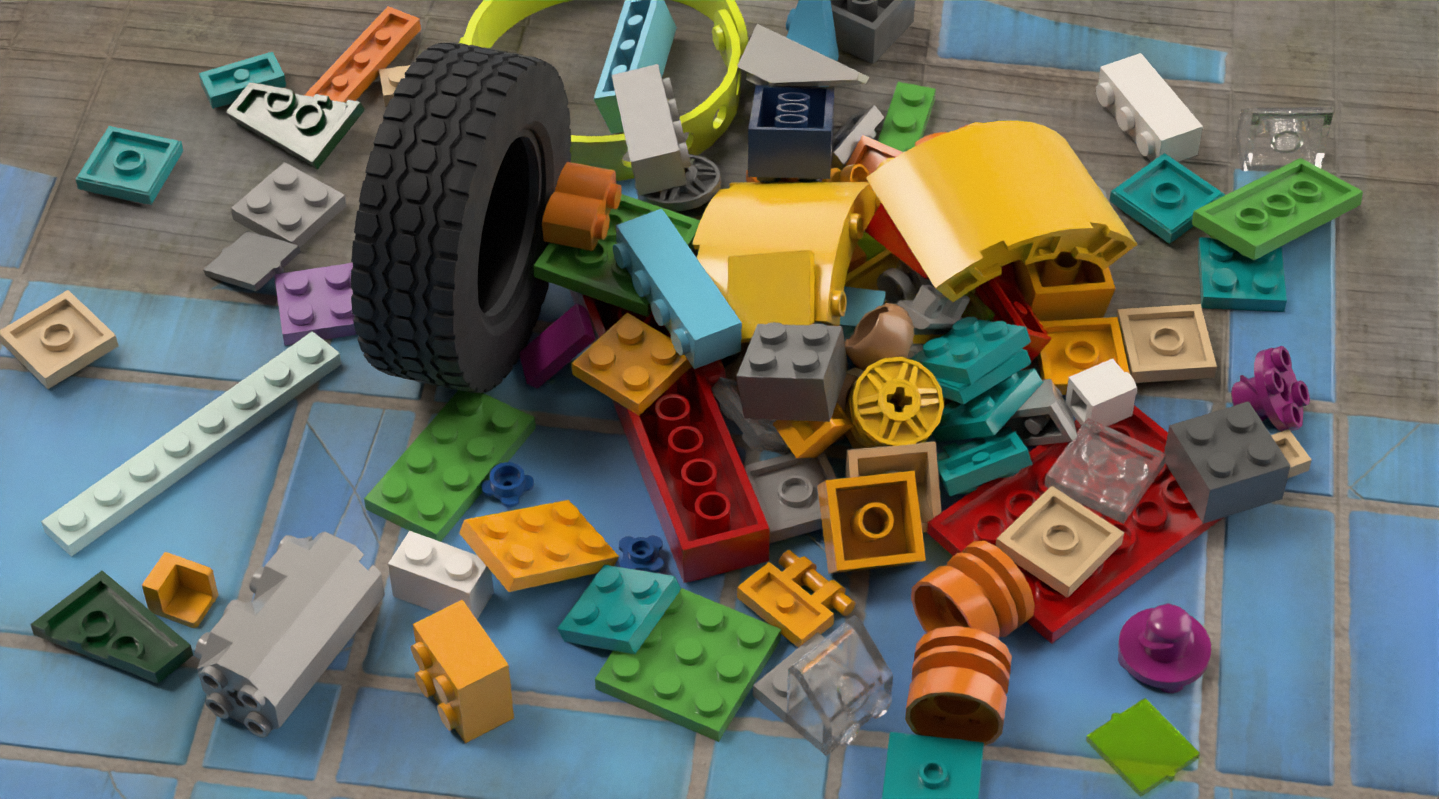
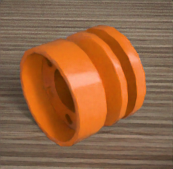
M974 541L969 544L961 553L954 555L947 562V566H939L919 580L912 587L911 593L914 612L926 633L938 628L960 626L978 629L999 639V637L1008 636L1016 628L1027 622L1033 616L1035 606L1031 589L1020 569L1001 549L986 541Z
M960 626L944 627L924 634L916 643L912 667V682L909 686L905 720L911 731L916 735L984 742V746L994 743L1003 733L1007 702L1006 694L1008 693L1012 655L1007 646L995 636L974 628Z

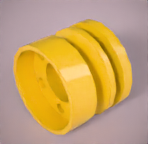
M904 357L883 358L868 366L857 379L846 398L845 414L853 426L845 435L854 449L926 442L940 423L944 409L942 388L934 374L921 363ZM891 398H896L898 406L903 407L901 412L894 411V404L889 403Z

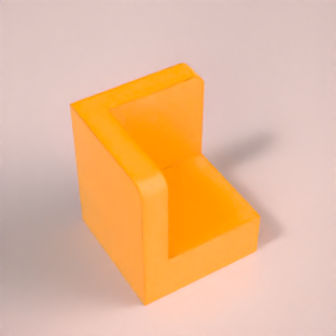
M836 403L830 422L776 420L773 426L795 457L800 459L818 457L849 430L853 424L840 405Z
M168 552L163 553L142 584L147 607L152 613L191 628L199 626L219 596L214 573L210 567Z

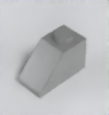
M1051 379L1042 380L1041 386L1002 426V429L1010 426L1025 446L1072 442L1077 437L1072 412L1062 398L1060 390Z

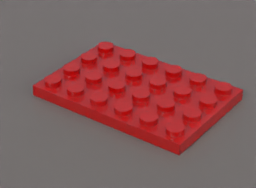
M1135 405L1132 416L1091 434H1088L1080 423L1075 420L1077 437L1072 442L1037 446L1029 452L1032 465L1020 469L1017 474L1011 477L996 478L983 483L976 490L970 492L928 521L927 533L952 556L961 553L974 541H986L996 546L997 538L1053 486L1123 531L1122 544L1068 598L1016 564L1031 589L1035 604L1033 616L1027 623L1051 644L1223 519L1220 518L1202 523L1163 460L1168 432Z

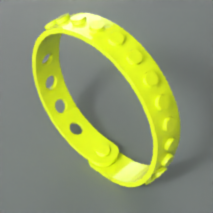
M483 0L472 15L464 37L460 38L459 43L491 48L500 36L529 15L547 7L572 0ZM671 0L696 9L714 22V27L712 28L713 42L716 49L719 50L728 70L720 86L702 104L680 116L683 133L689 132L685 142L688 153L698 156L712 146L727 130L737 112L741 94V68H738L737 65L749 40L743 16L735 0ZM719 109L718 114H717V117H716L715 120H714V116H715L717 110ZM624 134L607 136L571 135L570 152L572 163L616 171V181L634 178L631 162L622 159L624 154L628 152Z

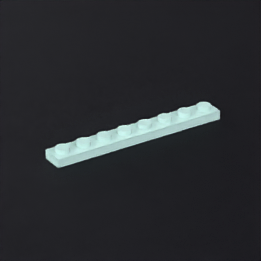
M312 331L42 520L44 532L72 557L342 364L340 353Z

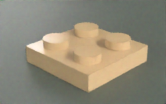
M69 290L0 330L1 344L47 389H50L118 347L116 335Z
M1201 304L1118 309L1117 317L1129 373L1135 383L1215 378L1217 365Z
M1051 486L997 538L996 546L1008 555L1013 562L1068 598L1122 544L1124 532Z

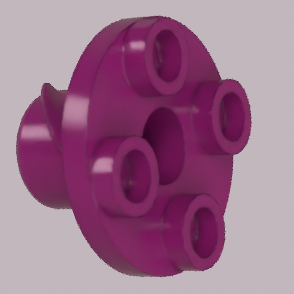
M1284 346L1259 351L1254 362V377L1247 378L1241 375L1240 381L1236 382L1232 387L1231 399L1233 406L1249 401L1261 421L1269 418L1279 431L1282 432L1289 429L1292 432L1298 430L1303 425V406L1310 404V395L1306 384L1302 380L1297 381L1291 368V357Z
M1167 603L1155 608L1142 610L1125 622L1119 635L1118 662L1120 666L1139 681L1158 687L1166 693H1177L1184 686L1200 678L1206 671L1211 656V641L1205 628L1195 618L1190 616L1181 607Z

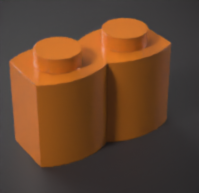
M566 162L543 215L544 241L593 251L598 240L606 238L610 222L609 213L611 209L616 210L621 200L622 187L616 184V171Z

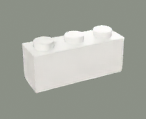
M1141 53L1100 67L1099 82L1096 86L1098 101L1112 113L1119 127L1130 135L1143 156H1147L1152 162L1165 153L1179 162L1198 155L1203 126Z

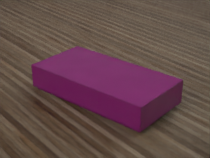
M576 303L520 351L519 355L527 384L538 389L595 340L587 308Z

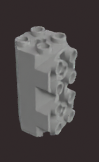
M327 532L319 533L314 540L312 536L298 539L292 535H286L279 543L277 552L265 567L258 568L252 576L249 588L251 592L255 593L253 602L244 603L237 599L232 600L225 608L222 618L214 628L200 637L194 651L195 657L200 659L197 669L202 689L209 696L205 701L206 706L216 716L223 719L230 717L244 724L249 731L261 738L267 737L272 730L278 729L283 725L385 595L381 572L373 564L367 570L359 562L364 554L355 545Z

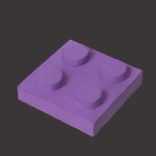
M353 263L287 272L274 276L285 346L295 344L312 331L323 340L356 335L353 322L355 315L352 314L351 296L353 294V290H351V269L353 268Z

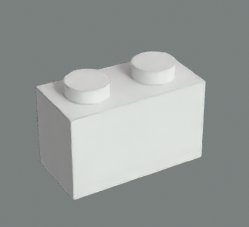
M412 531L408 532L388 563L393 597L434 612H438L463 600L474 617L478 619L494 593L492 572L478 555Z

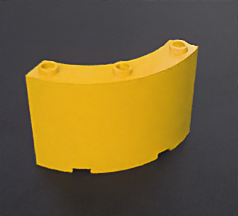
M1024 121L975 122L925 141L895 158L884 160L873 173L866 177L934 287L951 302H955L979 285L1001 275V266L1019 259L1022 260L1024 265L1043 260L1056 259L1060 252H1071L1075 259L1090 261L1105 270L1138 245L1066 139L1056 131L1036 123Z
M869 182L729 183V189H720L705 209L692 245L694 249H699L698 261L726 301L728 256L810 249L814 252V322H821L827 326H840V316L845 315L847 306L844 287L851 257L858 240L862 239L866 227L881 203Z

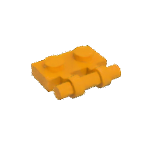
M791 550L785 551L779 559V564L785 568L783 572L768 562L737 587V598L768 624L780 628L781 634L798 648L817 632L822 634L834 625V613L830 609L835 608L843 616H847L856 605V602L845 594L846 589L834 579L828 581L816 571V564L805 556L798 557ZM806 585L815 593L810 595L800 586Z

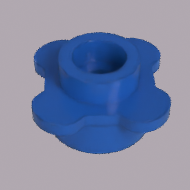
M512 462L496 465L490 472V480H485L482 483L483 494L498 498L505 507L518 505L519 498L526 491H531L534 488L533 477L525 475L522 467Z
M655 535L647 538H633L631 536L622 538L619 541V550L623 552V559L620 560L619 567L653 573L661 571L664 566L663 559L659 557V551L663 548L662 539Z

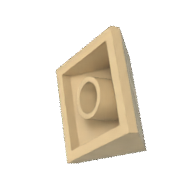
M936 442L847 450L845 478L915 470L922 532H927L928 521L941 513Z

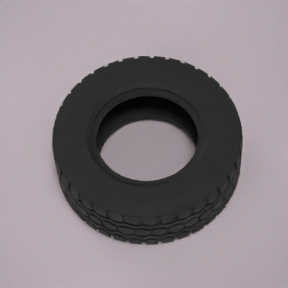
M457 42L438 43L424 50L416 58V62H412L407 69L405 78H401L393 93V99H390L383 115L384 120L379 125L373 142L374 148L370 152L365 170L366 177L362 183L359 197L360 205L356 214L354 228L355 240H353L351 259L353 263V268L351 269V290H353L351 303L352 314L355 315L353 322L356 335L359 336L358 343L361 351L364 352V357L378 371L390 376L470 393H484L493 390V388L502 383L503 378H506L512 371L513 365H516L520 358V351L526 347L531 337L532 329L536 325L541 312V306L544 304L549 288V282L534 277V264L550 243L544 241L542 219L547 203L555 191L566 162H571L570 111L567 107L568 98L566 90H564L562 78L559 76L556 68L550 63L536 57Z

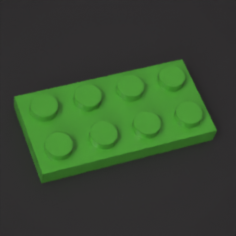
M1299 158L1193 212L1192 225L1207 233L1211 238L1219 240L1237 250L1241 255L1256 260L1360 206L1363 191L1312 163Z
M458 390L364 498L366 510L408 531L441 542L482 493V483L485 480H490L491 470L500 463L508 462L536 429L535 417L484 393H470Z

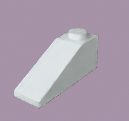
M759 24L756 25L737 65L738 68L749 72L746 80L756 85H769V83L777 86L866 84L869 79L868 76Z

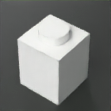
M1110 359L1070 376L1065 403L1084 430L1091 434L1132 416L1137 386L1133 377L1128 372H1124L1114 359Z

